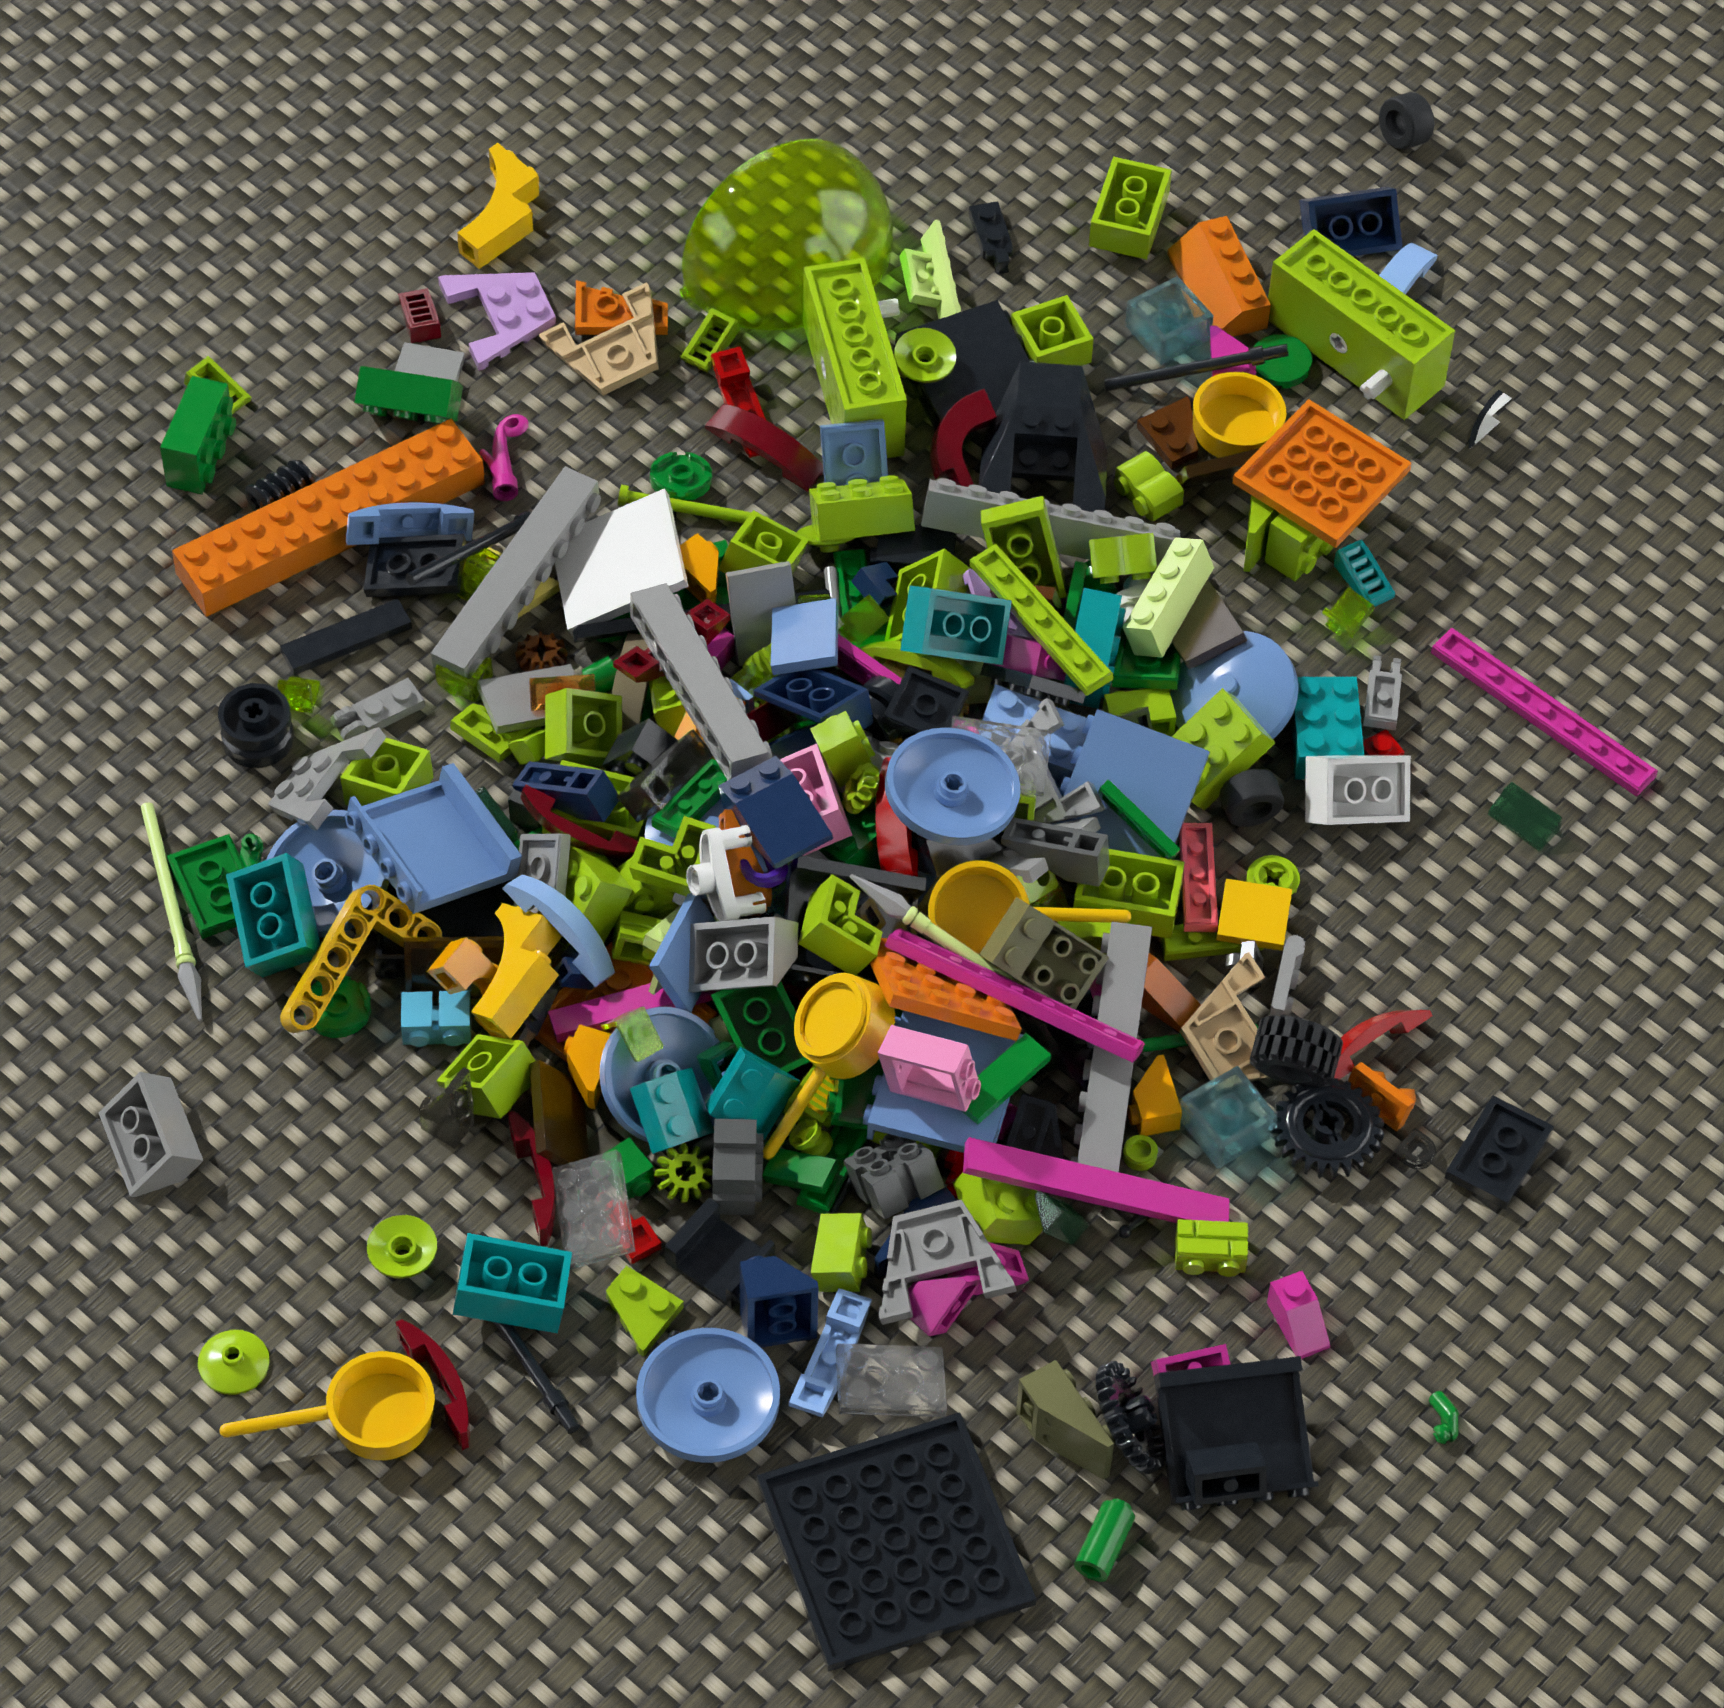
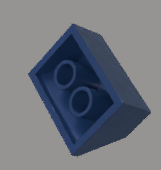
M1382 187L1299 200L1302 229L1305 236L1315 229L1351 256L1403 248L1396 188Z
M820 669L779 674L753 690L754 696L816 724H820L829 717L844 711L847 712L852 722L858 720L862 729L874 723L868 689Z
M754 1256L747 1261H740V1315L745 1337L752 1340L760 1348L817 1339L818 1282L776 1256Z

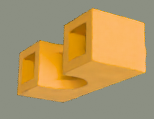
M465 937L450 942L427 972L450 995L467 990L471 983H473L480 989L483 996L499 966L489 961L476 942ZM476 1016L474 1017V1019H475L491 1036L500 1037V1038H506V1037H503V1036H500V1035L491 1033V1032L477 1019Z

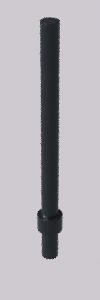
M1287 344L1263 348L1261 345L1251 347L1247 352L1104 379L1106 391L1117 390L1251 363L1252 366L1265 364L1266 360L1289 356V349Z
M525 511L515 516L514 521L406 574L407 583L413 586L516 534L532 512Z
M494 1322L543 1395V1403L550 1414L557 1416L568 1434L576 1432L580 1428V1424L567 1407L569 1404L568 1400L561 1390L555 1389L514 1326Z

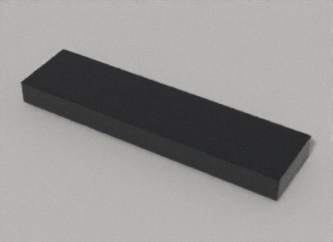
M396 599L280 645V650L293 675H297L412 629V622L400 601Z

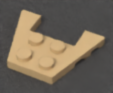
M647 282L622 294L634 318L578 345H575L564 322L539 334L542 343L603 396L659 369L652 293Z
M1250 952L1243 955L1179 1031L1215 1089L1270 1078L1258 1071L1250 1063L1249 1059L1258 1029L1237 995L1263 981L1265 978Z

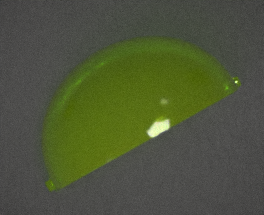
M801 139L774 146L754 156L733 171L714 190L697 214L684 246L682 257L684 284L680 289L681 296L685 300L688 298L692 299L707 313H709L711 308H714L738 320L739 327L755 330H788L804 327V267L865 257L872 284L875 287L887 270L893 251L891 211L879 182L858 157L841 145L827 140Z

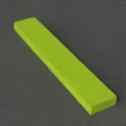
M997 544L970 559V567L998 598L1012 600L1011 613L1086 696L1113 680V673Z

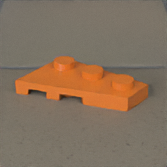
M576 280L575 335H599L634 318L623 296L614 294L613 289L602 287L601 290L586 287V282ZM652 299L655 334L668 335V303Z

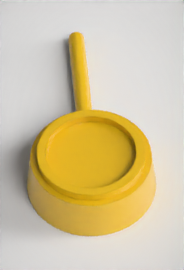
M1226 372L1215 375L1198 388L1194 397L1193 430L1196 439L1206 451L1218 458L1261 448L1286 420V405L1281 394L1268 381L1253 374Z
M969 861L948 870L935 884L929 899L928 917L936 926L980 954L1015 898L1017 897L1029 904V899L1022 883L1005 867L988 861ZM1034 907L1053 921L1128 923L1132 917L1128 910Z
M837 973L816 983L803 997L795 1016L794 1036L800 1053L816 1067L764 1146V1159L770 1160L776 1155L827 1075L837 1079L852 1078L867 1071L879 1060L878 1051L890 1026L895 1024V1009L889 1007L880 985L853 974Z
M389 1351L370 1352L350 1360L339 1369L329 1385L326 1405L225 1423L220 1427L219 1432L224 1438L330 1419L339 1440L352 1453L370 1460H391L411 1452L426 1437L433 1416L434 1388L427 1372L413 1359L400 1353Z

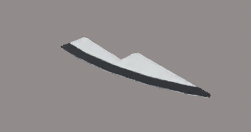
M1498 390L1479 413L1470 435L1469 449L1500 423V421L1492 416L1512 399L1502 391Z

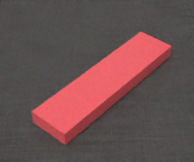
M1183 823L1178 836L1180 861L1185 862L1181 887L1184 932H1217L1218 913L1212 823Z

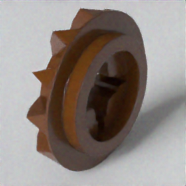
M539 631L534 636L527 634L524 641L518 642L515 652L517 664L524 672L563 666L567 661V649L563 639H557L554 633L544 635ZM539 647H543L545 650L543 661H540L537 653Z

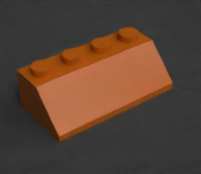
M1227 216L1198 222L1168 249L1167 254L1209 341L1210 326L1214 325L1232 337L1268 328L1271 304Z

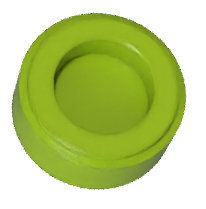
M1135 1135L1125 1142L1123 1160L1128 1167L1137 1171H1144L1150 1169L1156 1163L1158 1147L1153 1139L1145 1135Z

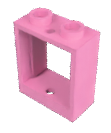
M894 1025L890 1026L878 1051L890 1092L966 1112L971 1101L978 1097L981 1088V1082L978 1080L975 1061L972 1060L969 1046Z

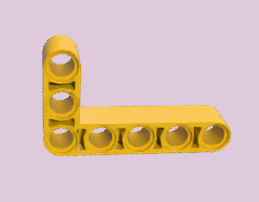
M366 885L353 891L347 898L280 1015L282 1026L288 1032L301 1033L313 1028L318 1023L372 928L404 948V937H417L420 929L425 931L428 937H442L440 927L419 912L413 914L405 903H402L399 899L376 885ZM363 893L371 897L372 908L370 910L365 909L361 903ZM391 911L400 917L399 928L394 927L389 921ZM346 922L354 925L356 929V935L353 939L348 937L344 931ZM330 950L334 951L339 957L337 967L332 966L328 962L327 955ZM313 979L318 980L322 985L323 991L320 996L315 995L311 990ZM296 1008L301 1009L306 1015V1021L303 1025L298 1024L294 1019Z

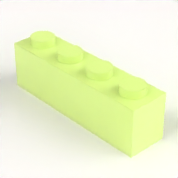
M1174 538L1123 626L1134 655L1161 658L1164 656L1214 569L1203 540Z

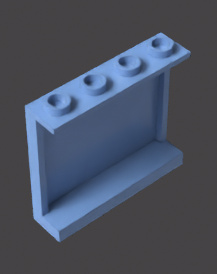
M1099 709L1096 710L1095 716L1089 714L1082 733L1087 734L1083 747L1077 745L1074 750L1070 764L1075 765L1071 778L1064 777L1059 790L1061 796L1067 795L1087 781L1093 783L1098 792L1100 787L1109 779L1159 829L1176 843L1210 752ZM1103 800L1101 801L1105 810L1052 823L1054 825L1097 816L1101 829L1096 833L1108 835L1109 849L1160 857Z
M454 763L442 767L439 781L361 806L355 796L350 797L347 813L345 814L347 827L350 831L355 832L362 842L365 852L372 856L379 866L382 876L390 881L400 901L405 903L413 914L517 877L522 855Z
M904 1010L901 1018L895 1017L894 1026L967 1044L972 1060L975 1061L977 1076L1016 1042L1015 1040ZM883 1073V1076L877 1075L875 1078L872 1095H875L876 1098L873 1105L867 1104L863 1124L868 1125L867 1139L873 1140L876 1130L964 1153L965 1142L969 1137L997 1143L1010 1097L977 1125L961 1110L890 1092Z

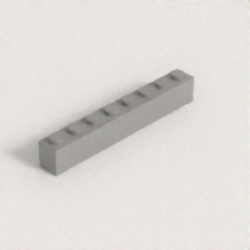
M566 466L563 468L431 652L434 672L466 687L473 677L480 675L485 660L490 653H495L498 650L502 636L507 629L511 630L515 626L518 614L524 605L528 606L532 602L535 590L541 582L544 583L549 578L552 566L556 560L564 557L573 536H578L581 533L588 515L598 509L601 496L599 495L597 480Z
M940 478L937 481L930 479L921 526L985 539L981 526V510L1027 499L1020 498L1017 494L1009 491L995 493L987 491L985 487L979 485L965 487L956 485L954 481ZM1044 499L1058 554L1091 560L1089 540L1153 533L1158 567L1174 538H1180V530L1167 523L1153 525L1144 523L1142 519L1128 516L1123 519L1114 517L1107 511L1095 510L1094 512L1081 510L1080 507L1073 504L1059 506L1050 504L1048 500Z
M667 583L631 592L630 617L653 656L660 662L662 671L727 780L772 758L769 744L761 740L755 721L749 720L743 701L735 697L729 678H724L721 674L717 658L715 656L711 657L704 637L702 635L698 636L692 617L689 614L686 615L682 609V603L678 594H673Z
M1111 922L1110 933L1103 932L1101 952L1107 953L1109 959L1097 975L1096 984L1102 985L1101 996L1094 995L1092 1016H1098V1021L1137 1038L1152 927ZM1088 1042L1087 1048H1094L1092 1060L1085 1059L1083 1080H1089L1088 1092L1081 1091L1078 1112H1084L1083 1124L1076 1123L1073 1144L1080 1145L1078 1157L1071 1156V1161L1119 1172L1134 1062L1132 1063Z

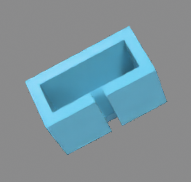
M432 991L401 992V1032L403 1045L423 1047L428 1044H446L458 1046L463 1043H470L472 1015L470 991H461L451 995L447 991H439V1006H433Z

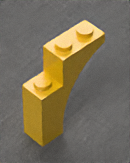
M499 143L489 148L490 170L496 181L493 195L479 216L457 232L459 253L478 269L533 232V212L528 203L539 196V176L532 167H527L511 150H506Z
M502 903L495 912L504 931V948L501 961L488 989L471 1012L491 1033L511 1039L559 976L550 966L552 961L548 955L562 936L540 911L537 914L531 911L525 913L519 906L514 907Z

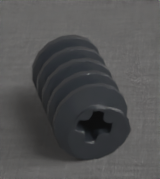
M290 460L287 463V467L280 466L276 473H268L266 479L260 478L256 481L255 485L249 484L246 486L245 496L252 510L256 511L315 483L310 469L301 460Z

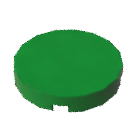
M1284 334L1270 335L1262 338L1254 347L1262 345L1263 348L1287 344L1289 356L1266 360L1265 364L1257 365L1256 376L1263 378L1273 386L1278 385L1282 386V388L1297 386L1308 378L1312 366V357L1310 350L1303 342L1295 337Z
M669 452L658 457L652 463L649 480L655 492L665 488L670 498L689 501L703 496L710 490L712 469L703 457L694 453L685 452V455H677V452Z
M345 975L318 1023L311 1029L319 1035L330 1038H342L357 1033L367 1024L371 1015V998L365 985L360 981L351 980V977ZM318 980L311 986L312 992L317 996H320L323 991L322 985Z

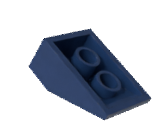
M777 756L718 785L723 809H732L740 827L747 825L750 828L751 833L745 834V836H752V845L774 869L833 839V834L794 774Z

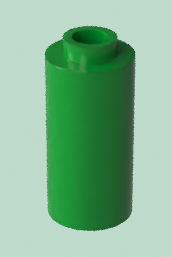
M1121 1499L1102 1502L1074 1563L1075 1569L1084 1577L1098 1582H1104L1108 1579L1135 1520V1514L1127 1502Z

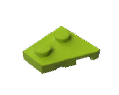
M472 703L451 720L450 729L500 763L512 753L508 747L511 741L539 731L541 726L496 734L485 706Z
M627 1265L606 1289V1298L609 1304L618 1313L622 1326L626 1332H629L636 1344L638 1353L643 1357L684 1308L683 1300Z

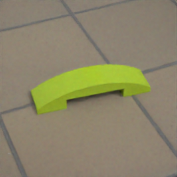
M881 641L859 647L860 650L880 664L887 662V659L931 670L932 676L963 689L974 685L975 678L952 658L900 651L901 641Z

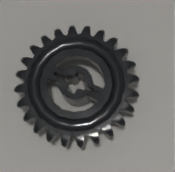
M1334 1078L1333 1083L1324 1087L1307 1084L1303 1087L1300 1084H1294L1292 1092H1284L1282 1094L1283 1101L1276 1102V1112L1271 1116V1122L1274 1124L1271 1128V1134L1277 1136L1275 1147L1284 1146L1282 1158L1294 1154L1292 1159L1293 1168L1301 1161H1304L1305 1175L1308 1174L1313 1166L1317 1167L1319 1179L1326 1168H1329L1332 1179L1337 1177L1338 1168L1340 1167L1343 1169L1346 1177H1349L1351 1174V1164L1360 1172L1363 1169V1160L1369 1164L1372 1163L1374 1158L1373 1152L1378 1153L1380 1151V1142L1384 1139V1132L1381 1130L1384 1126V1120L1378 1117L1381 1111L1380 1108L1371 1106L1373 1098L1371 1096L1362 1097L1363 1089L1360 1087L1354 1090L1350 1089V1081L1339 1085L1338 1078ZM1327 1106L1340 1109L1350 1118L1353 1132L1347 1140L1343 1141L1341 1137L1344 1126L1342 1114L1336 1109L1328 1108ZM1313 1109L1315 1115L1309 1137L1304 1130L1303 1118Z
M1111 1361L1101 1365L1096 1373V1394L1106 1425L1118 1448L1121 1449L1124 1457L1138 1471L1152 1474L1160 1470L1164 1466L1165 1456L1163 1445L1155 1446L1156 1443L1163 1442L1162 1436H1152V1431L1161 1428L1159 1425H1154L1157 1422V1414L1152 1413L1155 1411L1152 1402L1146 1395H1140L1143 1392L1142 1387L1131 1389L1137 1382L1136 1377H1130L1129 1368H1124L1123 1363Z

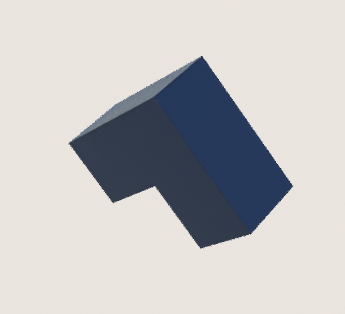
M887 562L860 568L851 581L874 610L888 608L897 595L891 586L898 575Z
M570 944L561 954L562 960L554 968L559 974L557 981L560 987L592 990L595 986L572 963L579 953Z

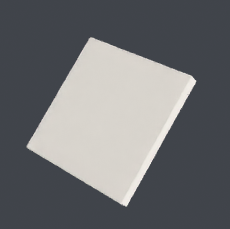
M665 488L584 523L581 533L578 536L574 535L569 542L564 557L556 560L555 567L567 630L572 636V632L577 625L609 621L630 612L631 592L664 583L668 584L672 593L689 586L670 497Z

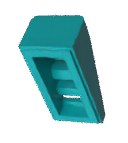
M1358 540L1336 551L1334 567L1368 610L1395 598V591L1369 548L1362 540ZM1361 567L1364 568L1363 570H1361V571H1359V572H1357V573H1356V571H1355V570H1357V569H1359V568H1361ZM1370 577L1372 578V580L1362 583V581ZM1376 587H1379L1381 589L1372 594L1368 593V591Z

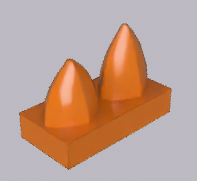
M1360 1062L1353 1068L1348 1079L1351 1082L1350 1089L1362 1088V1097L1371 1096L1373 1098L1371 1106L1380 1108L1381 1111L1378 1117L1382 1118L1384 1123L1392 1129L1398 1131L1404 1126L1415 1105V1090L1396 1088L1386 1080L1384 1072L1372 1070Z

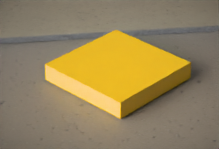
M1226 879L1216 940L1241 945L1242 942L1255 941L1260 948L1283 951L1292 889Z

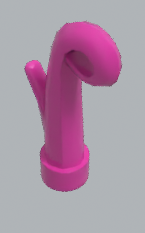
M520 414L509 415L500 421L493 436L492 455L484 449L479 451L493 477V495L500 501H510L518 495L517 478L513 475L507 437H518L526 432L529 422L526 417Z

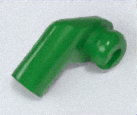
M246 834L242 838V848L240 851V858L245 868L260 863L264 850L263 841L255 834Z
M1436 1391L1430 1396L1429 1404L1440 1416L1441 1425H1436L1433 1428V1435L1440 1444H1445L1447 1441L1452 1443L1459 1435L1458 1410L1442 1391Z

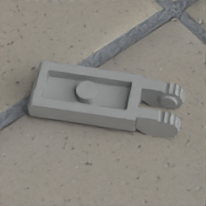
M1374 655L1372 670H1370L1368 677L1363 726L1396 730L1402 674H1400L1401 659L1394 658L1391 663L1390 672L1381 671V656Z
M406 678L351 705L352 707L345 706L341 708V710L334 712L332 717H330V721L336 728L347 725L340 734L343 740H347L379 727L382 729L425 707V700L411 680Z
M1293 934V936L1287 937L1285 941L1269 1016H1290L1294 997L1288 996L1289 989L1296 990L1300 972L1298 969H1300L1305 950V941L1301 936Z

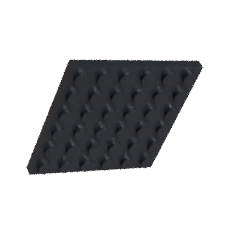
M960 1412L756 1475L758 1488L828 1672L1036 1605V1596Z

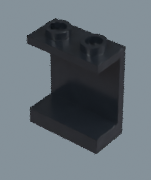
M708 1198L665 1245L666 1264L731 1309L740 1300V1261H747L754 1256H775V1243L769 1239L761 1248L720 1219V1205L711 1198Z

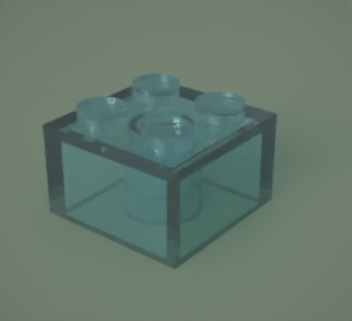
M1176 276L1127 301L1125 326L1158 363L1162 365L1209 341L1210 326L1213 325L1214 315L1186 284Z
M1239 1066L1232 1068L1181 1098V1122L1217 1169L1274 1137L1271 1133L1272 1129L1276 1126L1278 1116Z

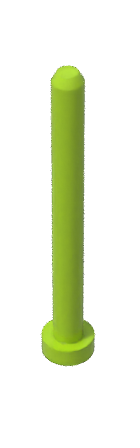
M621 484L617 506L623 507L627 503H632L650 494L629 491L628 485ZM670 498L672 511L737 523H744L751 514L748 511Z

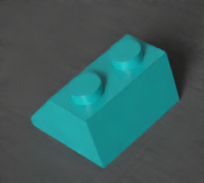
M740 1047L705 1106L709 1114L716 1119L757 1120V1133H763V1140H765L800 1080Z
M692 1067L630 1088L652 1154L714 1133Z

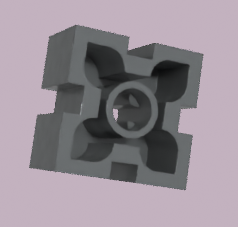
M715 1119L712 1178L713 1201L720 1205V1214L755 1215V1202H762L763 1133H757V1120Z
M887 1134L879 1141L880 1146L877 1148H860L852 1156L843 1160L856 1195L866 1204L871 1203L873 1210L884 1219L909 1207L908 1202L918 1197L922 1200L945 1187L933 1153L923 1144L919 1143L917 1145L915 1140Z

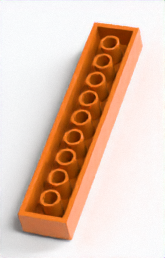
M451 418L173 549L172 554L176 575L207 617L356 546L347 545L346 543L348 514L351 512L392 503L421 502L444 504L484 485L483 460Z

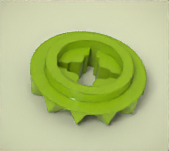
M867 762L864 765H859L855 773L850 774L849 781L845 783V791L842 793V805L847 812L857 814L864 810L874 799L880 781L879 769L875 765Z
M1268 855L1256 859L1249 866L1246 882L1292 889L1293 894L1297 893L1300 875L1296 866L1288 859L1276 855ZM1267 877L1279 878L1278 885H1275L1273 882L1267 884Z

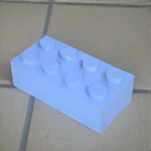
M995 684L977 732L1002 749L1005 744L1009 745L1020 732L1019 728L1026 719L1030 720L1040 709L1038 705L1042 701ZM1056 707L1064 726L1037 742V746L1060 790L1064 777L1071 778L1075 765L1070 764L1076 746L1083 747L1087 734L1082 733L1087 718Z

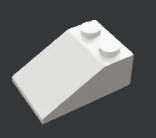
M1306 756L1305 822L1324 825L1410 822L1411 756Z

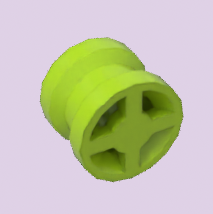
M808 1118L798 1123L791 1131L789 1137L790 1144L795 1149L801 1150V1153L825 1157L830 1152L833 1146V1139L828 1132L821 1130L820 1124L813 1118Z

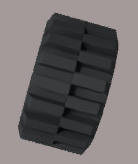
M1287 1015L1267 1016L1260 1020L1249 1060L1251 1065L1264 1075L1286 1084H1300L1303 1087L1306 1084L1317 1087L1329 1086L1333 1083L1343 1040L1329 1028L1307 1019Z

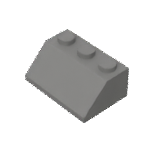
M774 916L691 924L688 992L777 986L798 957L799 923Z
M139 1072L99 1112L131 1197H137L181 1182L204 1161L171 1077Z

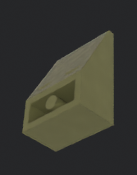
M1017 897L979 954L1036 992L1073 1009L1077 1008L1109 959L1107 955Z
M1054 1360L1020 1378L1016 1413L1034 1440L1103 1480L1109 1477L1115 1440L1106 1425L1101 1426L1095 1417L1096 1412L1087 1397L1082 1398L1077 1391L1076 1382L1070 1371L1067 1369L1063 1370L1059 1363Z

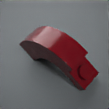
M985 388L959 400L939 423L934 433L930 450L931 467L935 480L947 476L956 485L965 487L974 485L963 460L962 444L967 435L990 426L997 418Z

